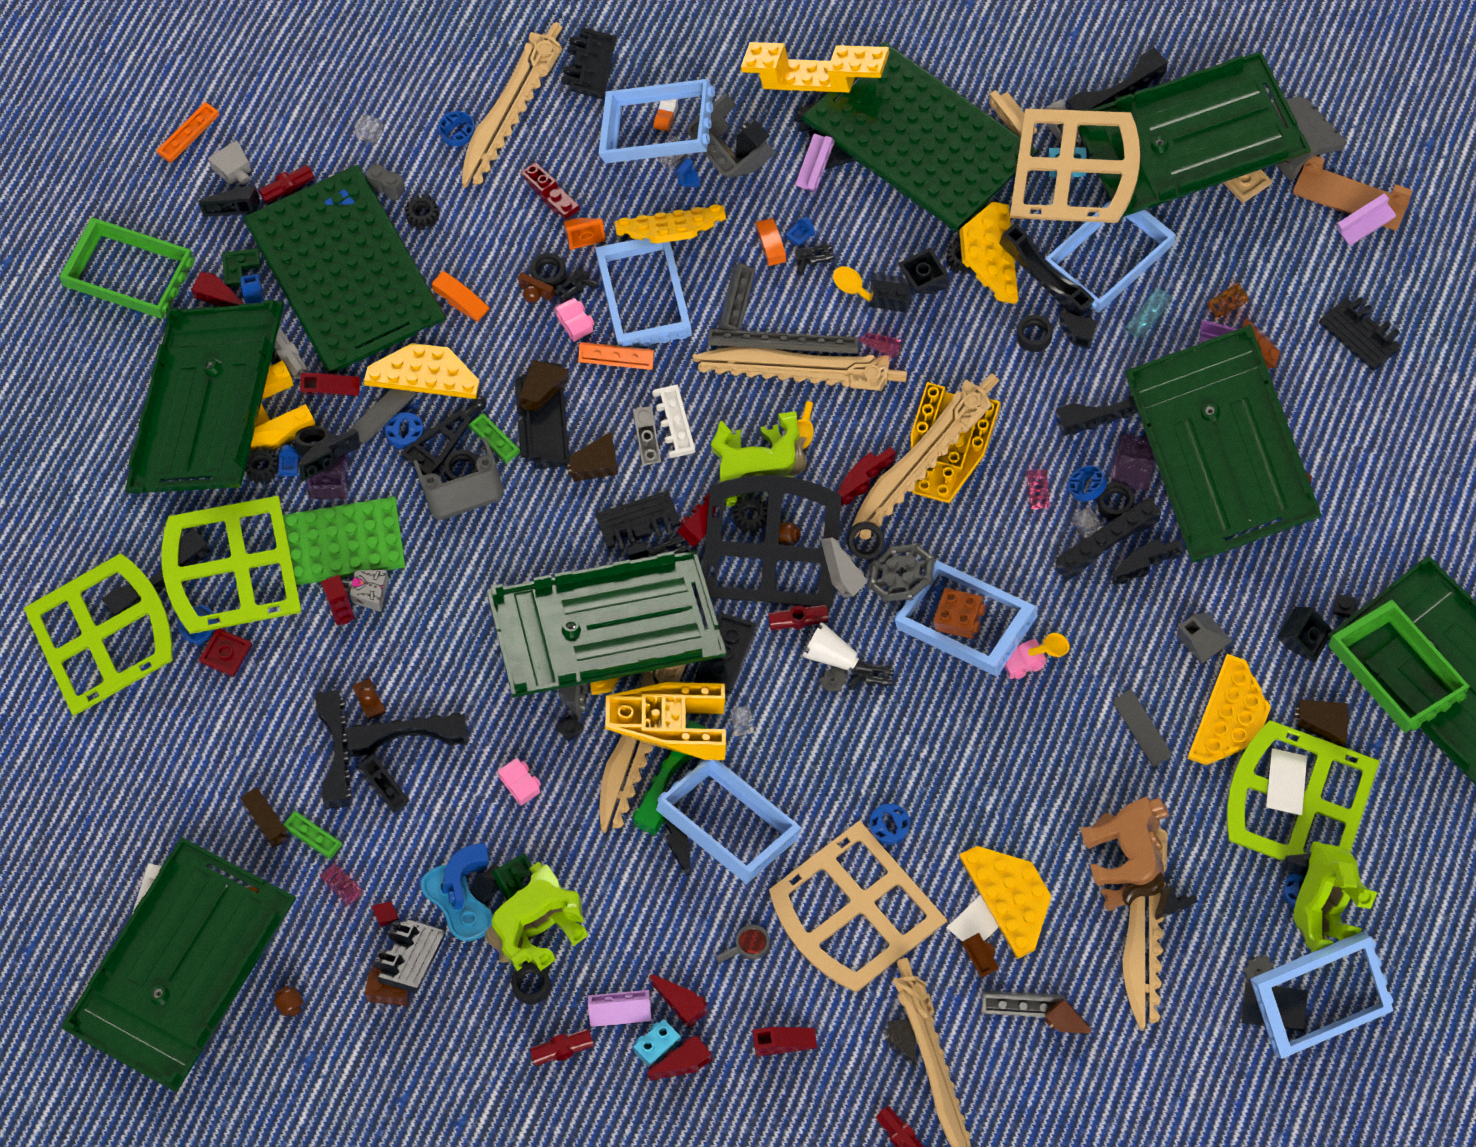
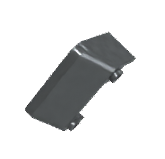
M725 93L713 103V112H711L712 126L709 128L710 143L708 144L707 152L703 153L724 177L731 178L755 172L776 152L764 141L759 148L753 150L749 155H746L741 160L737 158L721 138L728 129V123L723 117L737 106ZM700 115L689 124L687 129L688 134L693 140L698 138Z
M486 437L483 438L486 455L479 457L476 462L478 472L442 483L440 477L434 473L422 475L418 461H413L426 502L434 519L444 520L498 502L503 498V485Z

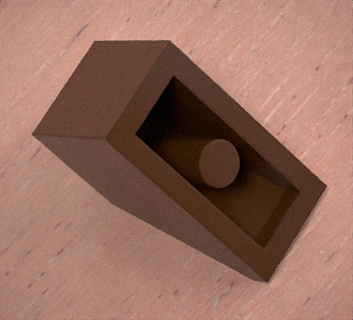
M1064 997L1045 1013L1047 1018L1045 1022L1053 1030L1056 1028L1059 1032L1087 1034L1092 1031L1091 1026Z

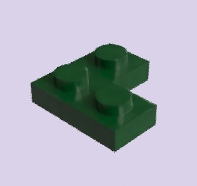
M259 248L222 253L224 284L228 288L241 286L240 277H243V270L261 268Z
M525 853L491 872L506 900H509L517 891L524 888L520 879L531 873L530 867L532 865Z

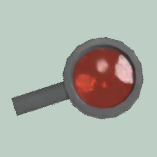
M759 925L744 926L736 935V946L715 956L718 964L737 954L750 960L762 958L770 947L769 935Z

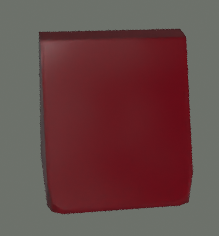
M391 901L371 906L381 928L399 920Z

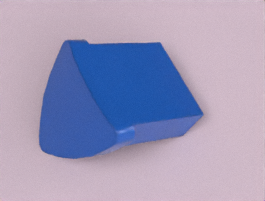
M686 158L676 171L678 185L698 187L700 186V179L694 170L693 161Z
M801 217L785 234V238L800 248L811 236L815 235L810 219L808 217Z
M285 445L278 453L279 477L298 476L301 455L297 453L295 448Z

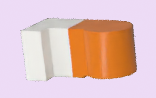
M678 99L660 101L654 120V129L670 131L678 110Z

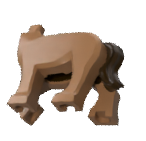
M1148 796L1125 806L1116 816L1108 813L1103 814L1091 828L1080 827L1084 844L1088 849L1104 842L1118 839L1122 851L1128 858L1126 863L1114 869H1106L1098 864H1090L1094 882L1097 886L1125 883L1117 891L1101 889V893L1106 900L1104 902L1105 908L1109 912L1122 905L1130 907L1136 898L1140 896H1154L1160 893L1164 887V865L1159 850L1162 848L1159 837H1156V831L1161 825L1160 819L1169 817L1167 806L1165 803L1163 804L1160 797L1150 800Z

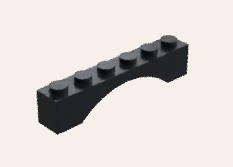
M1154 47L1140 56L1134 71L1120 84L1101 91H1081L1067 99L1066 109L1078 111L1091 110L1114 102L1117 98L1125 95H1133L1141 87H1146L1156 78L1163 77L1167 71L1168 62Z
M1014 223L1002 233L999 244L1068 312L1082 317L1091 309L1095 299L1081 286L1067 280L1053 269L1039 253L1029 235L1017 223Z
M1130 396L1122 402L1105 407H1090L1072 403L1057 408L1055 418L1064 437L1076 435L1086 429L1092 430L1101 424H1110L1120 418L1126 419L1139 412L1133 396Z
M1148 497L1056 557L1055 568L1068 582L1083 572L1097 557L1116 543L1133 534L1143 532L1158 523L1161 510Z
M194 529L190 530L180 539L178 566L180 567L194 565L199 560L205 559L210 553L207 543ZM162 569L149 578L157 593L160 594L162 589L166 587ZM131 585L116 587L101 600L105 608L114 617L139 603L141 597Z
M339 690L315 693L318 717L332 733L335 744L331 769L321 783L323 804L325 809L349 807V799H352L351 787H348V781H351L350 769L346 768V763H349V752L345 751V745L348 742L347 733H344V727L347 726L346 715L342 714V709L345 708V699L340 696Z
M453 713L450 716L434 715L426 719L412 718L409 721L394 720L391 723L375 722L367 726L353 725L347 728L350 757L372 754L385 743L405 736L431 737L449 746L469 743L465 714Z

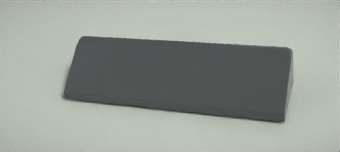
M740 262L732 270L718 325L719 330H741L755 269Z
M398 389L389 390L348 431L352 429L358 431L359 441L364 445L416 393L414 391Z
M1132 689L1114 700L1113 704L1151 765L1154 767L1170 759L1171 751Z
M983 990L981 1014L1046 1017L1045 1013L1062 997L1065 998V995Z

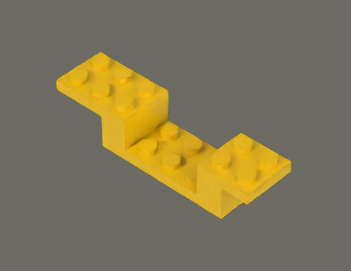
M750 42L741 64L742 73H759L763 89L850 93L855 77L881 78L889 56V48L836 45L831 61L790 60L787 57L784 43Z

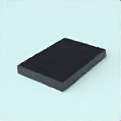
M1246 982L1241 1023L1265 1026L1252 983ZM1280 986L1272 987L1284 1028L1304 1032L1308 990Z

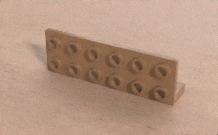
M1318 156L1312 157L1304 164L1293 189L1294 195L1351 215L1385 193L1389 198L1388 205L1394 211L1396 217L1384 224L1383 227L1395 231L1398 230L1410 203L1413 190L1395 184L1391 194L1323 169L1325 159Z

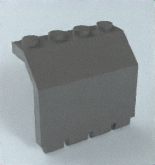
M1301 96L1289 98L1286 101L1311 152L1275 164L1289 180L1295 179L1302 165L1315 155L1343 150L1347 144V141L1340 133H1337V130L1326 121V118L1315 109L1313 104L1307 98L1303 99ZM1273 101L1272 104H1273L1274 108L1276 109V111H1277V113H1278V115H1279V117H1280V119H1281V121H1282V123H1283V125H1284V127H1285V129H1286L1287 126H1286V124H1285V122H1284V120H1283V118H1282V116H1281V114H1280V112H1279V110H1278V108H1277L1275 102Z

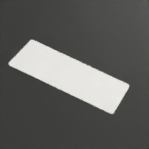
M1272 749L1267 808L1302 815L1307 756Z

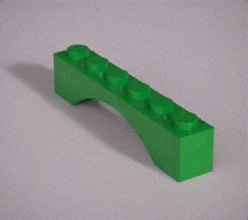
M691 720L686 726L687 729H708ZM670 750V756L665 758L661 764L662 770L652 780L650 791L644 793L642 805L640 808L637 807L633 813L632 818L635 827L654 836L657 835L664 823L663 815L656 810L658 805L657 799L665 792L675 772L684 763L694 758L693 756Z

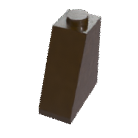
M533 360L519 396V406L528 411H538L568 383L569 369Z
M612 432L607 433L569 456L570 464H567L568 475H572L573 482L618 475Z
M1300 700L1298 707L1295 706L1294 718H1297V726L1345 748L1348 734V703Z
M255 787L240 797L246 813L271 847L274 848L275 846L282 845L289 837L287 830L259 789Z

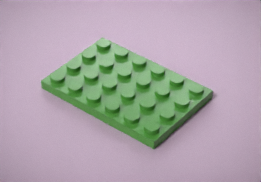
M395 497L283 515L296 586L321 582L336 575H339L340 578L351 577L358 570L405 568Z

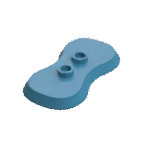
M446 865L435 867L427 872L421 879V890L428 900L436 904L443 911L450 932L462 941H474L485 936L487 929L492 925L493 914L487 906L479 902L471 894L466 877L464 876L460 880L464 896L463 908L461 910H454L453 903L449 902L448 893L442 892Z

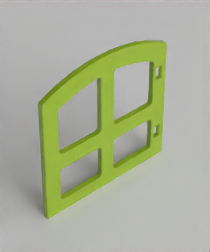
M279 496L168 516L162 542L161 562L163 578L172 607L189 634L302 613ZM269 513L272 519L277 547L273 550L247 554L240 519ZM225 522L231 551L230 558L184 567L178 566L179 545L183 529ZM276 563L280 564L286 599L284 601L257 605L254 599L250 569ZM233 572L236 578L241 607L237 610L198 616L184 592L182 582ZM280 607V611L268 612V608ZM220 618V623L209 625L208 620Z
M121 553L24 607V611L73 716L173 661L171 628L163 603L146 575ZM120 573L137 591L141 601L96 626L82 597V592L113 574ZM67 601L82 633L79 637L65 645L55 648L42 620V615ZM145 615H149L154 634L155 653L118 673L105 647L104 639ZM89 648L103 677V682L77 696L63 663L65 660ZM148 662L152 664L151 667L144 671L140 668ZM95 692L99 694L98 697L89 701L88 696Z
M1269 720L1249 743L1234 772L1227 802L1228 841L1281 861L1289 855L1307 854L1303 848L1314 815L1320 814L1342 822L1345 825L1339 847L1351 851L1379 760ZM1287 733L1299 737L1297 742L1286 738ZM1275 740H1280L1315 753L1317 756L1307 789L1304 792L1302 815L1297 816L1288 845H1283L1245 829L1247 789H1253L1268 795L1269 779L1256 775L1254 769L1265 751ZM1346 755L1357 758L1356 764L1345 760ZM1332 761L1342 763L1362 772L1350 809L1321 798Z

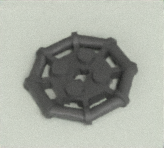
M916 542L910 545H890L886 552L870 563L871 571L870 579L867 583L868 589L878 594L885 603L897 600H914L913 597L934 581L932 576L936 562L935 556L930 555ZM910 552L909 555L898 556L897 554ZM917 555L922 557L924 560L918 562L916 560ZM926 568L925 575L922 576V569ZM878 571L883 572L882 578L877 580ZM902 571H905V572H906V573H903L902 576H899V573H900V572H902ZM888 586L889 589L888 591H885L881 587Z

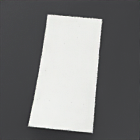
M979 895L946 928L961 941L977 933H980L985 941L998 928V925L981 895Z

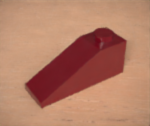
M200 272L191 289L195 299L215 306L228 307L244 304L215 274L210 272Z
M652 974L649 976L650 984L687 1028H690L708 1014L706 1007L708 1004L701 995L698 997L693 991Z

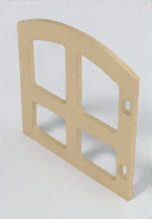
M1025 109L1010 218L1118 223L1132 199L1140 170L1139 137L1131 112ZM1035 124L1064 125L1059 157L1030 156ZM1078 126H1118L1123 139L1125 158L1123 160L1074 158ZM1029 171L1057 172L1052 205L1024 204ZM1072 173L1121 174L1122 177L1115 196L1107 208L1072 207L1067 205ZM1031 210H1041V214H1031ZM1088 212H1099V217L1088 216Z
M860 820L769 889L778 919L799 952L825 976L856 993L947 923V919ZM847 837L850 843L841 849L837 844ZM857 842H862L888 872L866 890L861 889L836 860L838 856ZM824 870L850 899V903L815 930L808 933L794 911L789 894L817 872ZM799 875L801 880L792 885L789 881ZM895 886H900L926 915L922 922L904 935L893 926L875 905L878 899ZM862 914L889 944V947L859 971L855 972L833 959L819 945L856 916Z

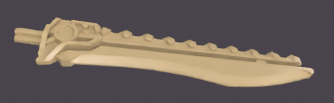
M553 23L546 35L530 33V43L525 44L522 56L505 90L472 135L464 160L462 185L464 188L468 187L472 177L473 184L480 185L483 182L482 174L491 170L489 162L498 158L497 149L505 146L504 137L512 134V124L516 125L520 122L518 114L527 110L525 102L534 98L533 89H538L541 86L540 78L548 75L560 55L562 47L556 41L557 36L562 30V26L559 23ZM529 60L531 61V66H532L531 72H530V66H529V63H528Z
M727 347L697 355L693 354V361L701 362L698 364V368L702 373L715 370V373L720 375L730 371L734 376L746 373L750 378L761 374L765 379L778 376V379L782 381L791 377L798 383L809 379L813 384L826 381V384L830 386L840 382L846 388L882 391L884 386L887 385V381H907V371L889 369V355L880 356L877 359L873 355H867L866 357L817 356L777 349Z
M990 374L980 386L968 380L964 381L961 386L962 391L955 393L953 400L922 439L877 480L864 499L852 526L864 521L871 522L878 527L882 526L883 517L893 514L894 505L904 502L905 493L915 490L916 481L926 478L927 469L937 466L938 457L948 454L950 444L954 445L959 442V434L969 431L992 406L988 393L1000 381L994 374ZM861 530L855 536L856 538L860 534L861 539L867 540L871 538V530Z
M686 664L656 670L655 678L657 683L680 682ZM654 671L644 672L640 688L656 684L653 679ZM622 735L608 759L600 793V824L603 833H606L618 799L620 802L612 827L621 828L624 825L621 814L627 813L630 810L627 799L632 798L636 794L633 784L638 783L642 779L639 769L647 765L645 753H650L653 750L651 744L640 741L623 791L621 789L638 740Z
M1158 828L1156 837H1159L1162 848L1159 850L1165 873L1167 869L1168 833ZM1161 893L1149 896V984H1145V896L1136 898L1130 905L1129 926L1122 958L1127 996L1141 1031L1145 1029V993H1149L1150 1023L1158 1022L1161 1017L1154 1008L1161 1001L1155 992L1162 984L1156 973L1160 972L1163 966L1156 956L1161 955L1163 952V948L1157 940L1162 939L1164 935L1158 923L1163 922L1165 917L1158 920L1155 919Z
M908 958L899 959L897 965L901 977L894 978L893 983L899 992L898 999L905 1007L929 1077L935 1108L941 1126L951 1147H971L969 1141L970 1134L964 1125L965 1118L959 1109L960 1102L955 1096L954 1083L951 1082L949 1077V1067L945 1064L943 1058L944 1051L940 1048L938 1042L939 1035L935 1032L933 1026L934 1019L932 1016L934 1008L929 993L927 994L925 989L926 983L919 979V977L913 976Z

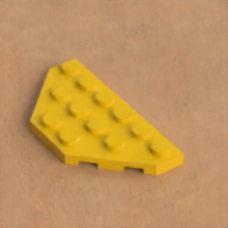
M992 202L959 230L962 263L967 268L970 266L977 274L975 277L985 287L988 286L995 293L993 296L998 301L1016 304L1019 300L1015 260L999 244L1002 233L1011 227L1009 205Z
M715 204L708 208L695 207L691 210H675L673 213L667 214L660 212L653 216L640 215L632 219L620 218L614 222L617 235L629 234L630 238L637 240L648 238L651 243L657 244L692 239L698 236V231H706L713 227L715 221L719 220L722 222L725 220L726 214L724 205Z
M411 343L369 365L364 378V385L476 399L479 379L448 347Z
M1229 654L1226 655L1187 759L1209 765L1243 751L1265 725L1271 707L1268 701L1265 700L1257 680L1250 672L1246 660Z
M979 846L959 854L962 864L1015 957L1019 959L1035 951L1051 901V894L1033 863Z

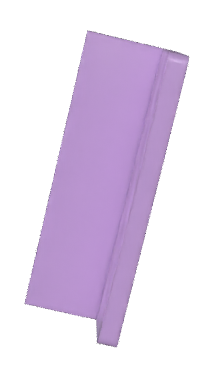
M817 134L813 135L795 183L796 186L816 193L835 142L833 138Z
M1385 193L1338 222L1337 230L1349 246L1396 217V214L1388 205L1389 198Z
M649 990L588 996L591 1027L648 1022L652 1020Z

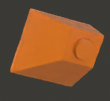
M578 218L563 222L570 250L606 241L602 219Z

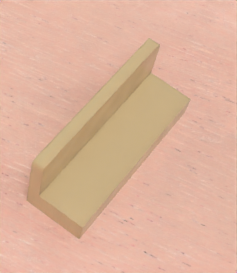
M996 90L991 92L989 104L1005 125L1021 137L1025 113L1008 92L999 95ZM1035 126L1033 134L1037 133V129Z

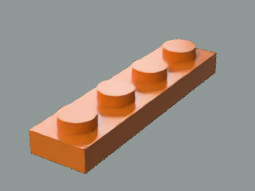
M205 102L156 150L157 154L169 163H172L220 115L219 111Z
M580 342L578 362L653 370L655 350Z

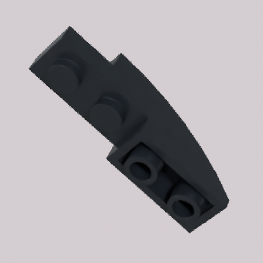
M352 429L340 436L332 434L313 446L299 463L301 480L305 481L333 467L334 460L360 448L358 431Z
M1158 539L1139 548L1118 566L1113 573L1112 584L1122 585L1131 579L1143 578L1150 573L1151 565L1155 566L1164 560L1178 558L1183 553L1184 545L1182 540L1179 539L1162 545L1161 540Z

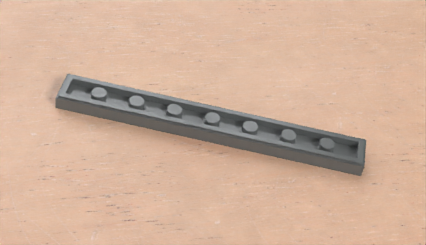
M710 329L708 345L858 354L859 338Z

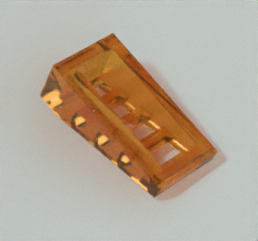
M1236 283L1208 301L1207 305L1216 318H1219L1247 303L1249 297L1240 284ZM1237 293L1240 298L1237 299L1234 294ZM1228 297H1231L1234 302L1231 303ZM1224 300L1228 306L1224 307L1221 301ZM1218 303L1221 310L1218 311L1214 304Z

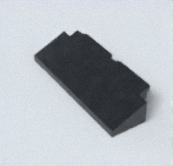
M548 363V364H551V365H555V366H558V367H562L561 364ZM530 364V366H529L528 369H527V375H528L529 369H530V367H531V364ZM522 374L521 377L515 380L517 413L522 416V419L518 422L520 455L526 459V462L534 461L535 469L567 466V464H570L564 389L562 387L538 411L525 410L519 406V396L527 377L526 374Z

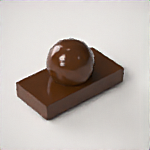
M520 273L518 276L519 287L524 289L523 297L527 302L535 303L540 297L552 302L555 297L553 286L524 273Z
M370 678L352 686L368 721L386 713Z
M980 933L961 942L981 978L999 969L994 960L996 953L994 946L991 943L984 942Z

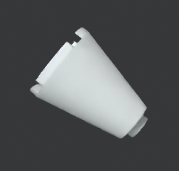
M821 622L819 627L822 629L817 628L806 648L808 653L804 652L802 656L841 669L849 670L850 667L854 669L859 660L856 657L857 652Z

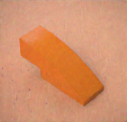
M773 218L755 222L768 266L785 263L786 253Z
M442 271L432 283L435 293L448 300L449 305L477 322L489 310V307L479 297L445 271Z

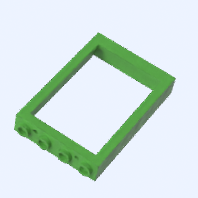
M91 217L59 277L64 287L163 319L168 308H171L172 300L177 297L181 283L185 282L187 272L194 264V257L191 249ZM102 236L180 261L158 306L78 280Z
M1393 600L1332 635L1328 644L1329 648L1404 733L1411 729L1415 731L1422 725V722L1426 720L1431 721L1436 717L1437 713L1447 711L1456 701L1460 703L1467 697L1466 693L1470 686ZM1388 622L1392 624L1452 692L1412 718L1406 715L1347 648Z

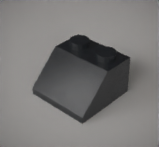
M931 247L898 263V266L916 293L933 295L949 287V275Z
M872 273L869 307L906 312L911 294V284L907 278Z
M1295 606L1277 638L1288 650L1311 662H1316L1329 640L1327 635L1333 630L1312 607Z

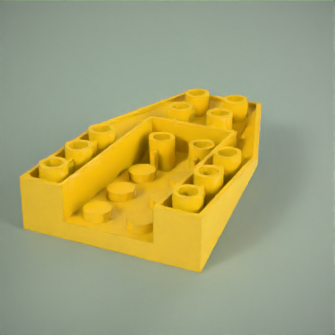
M926 383L911 432V449L922 439L953 400L955 394L946 392L944 386ZM989 399L992 406L969 431L959 434V442L949 445L948 454L938 457L937 466L927 469L926 478L916 481L915 490L912 491L913 494L950 504L985 455L1001 410L1000 401Z

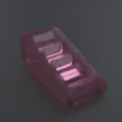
M866 333L859 338V342L891 358H895L900 354V339Z
M1028 470L1026 475L1030 509L1050 508L1047 470ZM1042 478V481H1032V479ZM1034 485H1043V488H1034V489H1033V486H1034ZM1044 492V495L1034 496V493ZM1044 499L1045 503H1034V500Z
M335 863L320 875V878L347 906L351 905L363 893L359 886ZM338 872L339 874L330 881L329 879Z

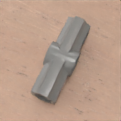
M279 328L274 346L275 353L280 361L283 360L294 379H301V373H307L308 368L299 357L300 355L295 345L289 342L286 335Z

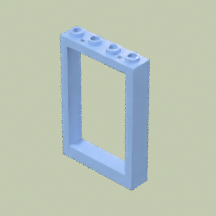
M708 79L606 91L599 156L605 163L707 152V147L710 143L709 128L712 126L711 112H713L712 99L715 96L714 86L710 84ZM702 96L698 138L696 140L617 149L622 106Z
M1111 201L1107 202L1102 208H1107ZM1146 210L1125 217L1155 240L1159 246L1101 299H1098L1058 266V264L1105 222H1085L1045 258L1050 266L1072 283L1081 286L1095 299L1091 310H1096L1099 313L1175 244L1176 234ZM1096 212L1093 216L1099 217V212Z
M644 238V240L634 239L595 248L617 346L632 348L648 347L651 344L667 343L670 340L685 339L692 336L691 325L670 242L655 244L651 243L650 239ZM664 250L682 322L623 334L606 262Z
M936 560L932 576L934 581L939 574L1019 612L989 656L909 619L931 585H927L913 597L914 600L910 601L908 599L905 601L903 608L895 615L897 629L997 677L1037 618L1036 606Z
M702 759L693 771L689 770L680 782L676 781L667 793L663 792L657 799L658 805L656 810L745 884H748L798 839L802 828L719 760ZM708 776L712 777L782 834L747 866L673 806Z
M1364 932L1357 933L1250 979L1273 1051L1281 1059L1393 1012V998L1387 991V979L1381 972L1380 967L1382 963L1375 953L1374 948H1376V944L1371 936L1369 937ZM1364 949L1380 1003L1289 1042L1272 987Z

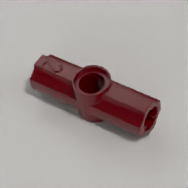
M305 165L291 173L283 172L279 174L274 182L258 190L263 201L268 204L283 195L288 197L296 193L298 187L315 178L310 167Z
M826 605L807 608L794 606L791 610L768 613L771 631L786 628L800 630L807 625L829 622ZM795 616H802L803 618L800 619V620H797V619H795L794 617H795Z
M585 1029L570 1035H557L551 1038L550 1042L529 1049L534 1065L538 1066L553 1060H566L572 1057L574 1053L594 1047L589 1029Z
M890 1106L885 1107L875 1117L877 1122L889 1134L888 1137L895 1147H923L917 1140L912 1128L906 1122L903 1123Z

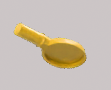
M842 266L834 271V283L840 290L848 294L858 293L869 302L870 293L862 288V279L855 270Z
M807 401L805 404L802 419L797 420L800 437H806L803 449L810 445L814 436V428L809 421L813 403Z
M1051 633L1043 639V645L1030 648L1028 654L1034 656L1047 652L1053 657H1062L1068 653L1070 646L1068 640L1063 635Z

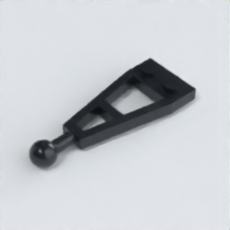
M477 396L476 399L472 400V406L465 412L459 410L421 435L416 441L410 443L400 453L401 457L413 467H415L413 461L417 460L420 470L424 475L435 473L443 465L468 429L469 424L472 422L471 416L476 411L486 408V399L483 396ZM460 419L463 421L455 434L447 429ZM441 433L450 441L436 459L422 448L421 445Z

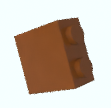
M945 588L933 621L935 630L973 639L975 633H978L980 629L981 615L984 616L986 611L983 597Z

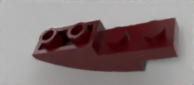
M536 162L521 172L535 193L556 215L560 214L567 220L580 210L579 205Z
M891 447L876 457L872 452L868 453L851 469L838 492L842 496L841 506L844 504L848 505L857 495L867 492L870 487V478H875L881 470L889 468L894 464L895 451Z

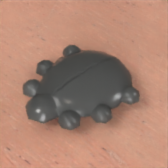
M833 667L831 672L825 671V676L819 679L822 687L827 691L841 692V687L847 684L845 678H848V674L845 673V669Z
M1256 956L1255 961H1248L1249 965L1243 971L1251 979L1270 971L1274 964L1269 963L1270 958L1268 956H1263L1262 958Z

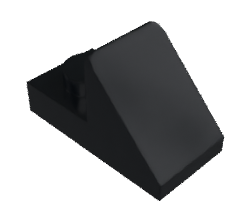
M495 863L484 875L478 874L470 890L471 894L484 905L500 890L491 873L499 868Z
M1170 886L1161 893L1155 919L1158 920L1191 907L1198 902L1196 896L1187 897L1184 894L1176 897L1173 888Z

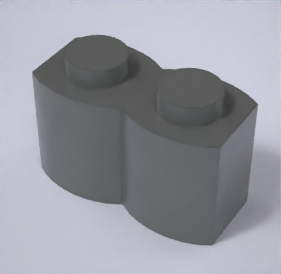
M372 164L366 171V179L374 191L384 193L385 196L392 200H399L405 192L403 178L399 174L387 171L378 164Z

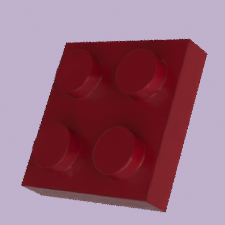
M216 629L199 658V662L226 675L235 677L251 649L252 643L222 629Z

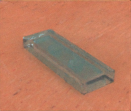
M1157 287L1128 323L1125 330L1142 339L1171 303L1173 296Z

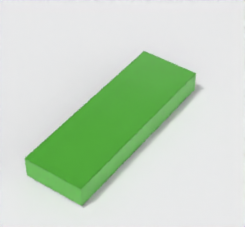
M484 413L469 424V428L482 441L484 437L487 438L490 449L505 464L520 453V449Z
M296 811L283 824L289 833L329 860L332 859L342 846V842Z

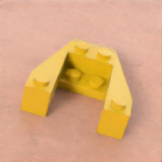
M283 360L269 367L262 400L294 386L291 375ZM261 404L250 450L252 449L255 452L256 447L261 450V447H265L266 450L268 448L273 450L295 440V435L299 430L309 426H316L307 405H302L270 420Z
M664 682L607 695L605 729L647 744L700 759L725 760L726 729L686 728V713L724 714L725 684Z

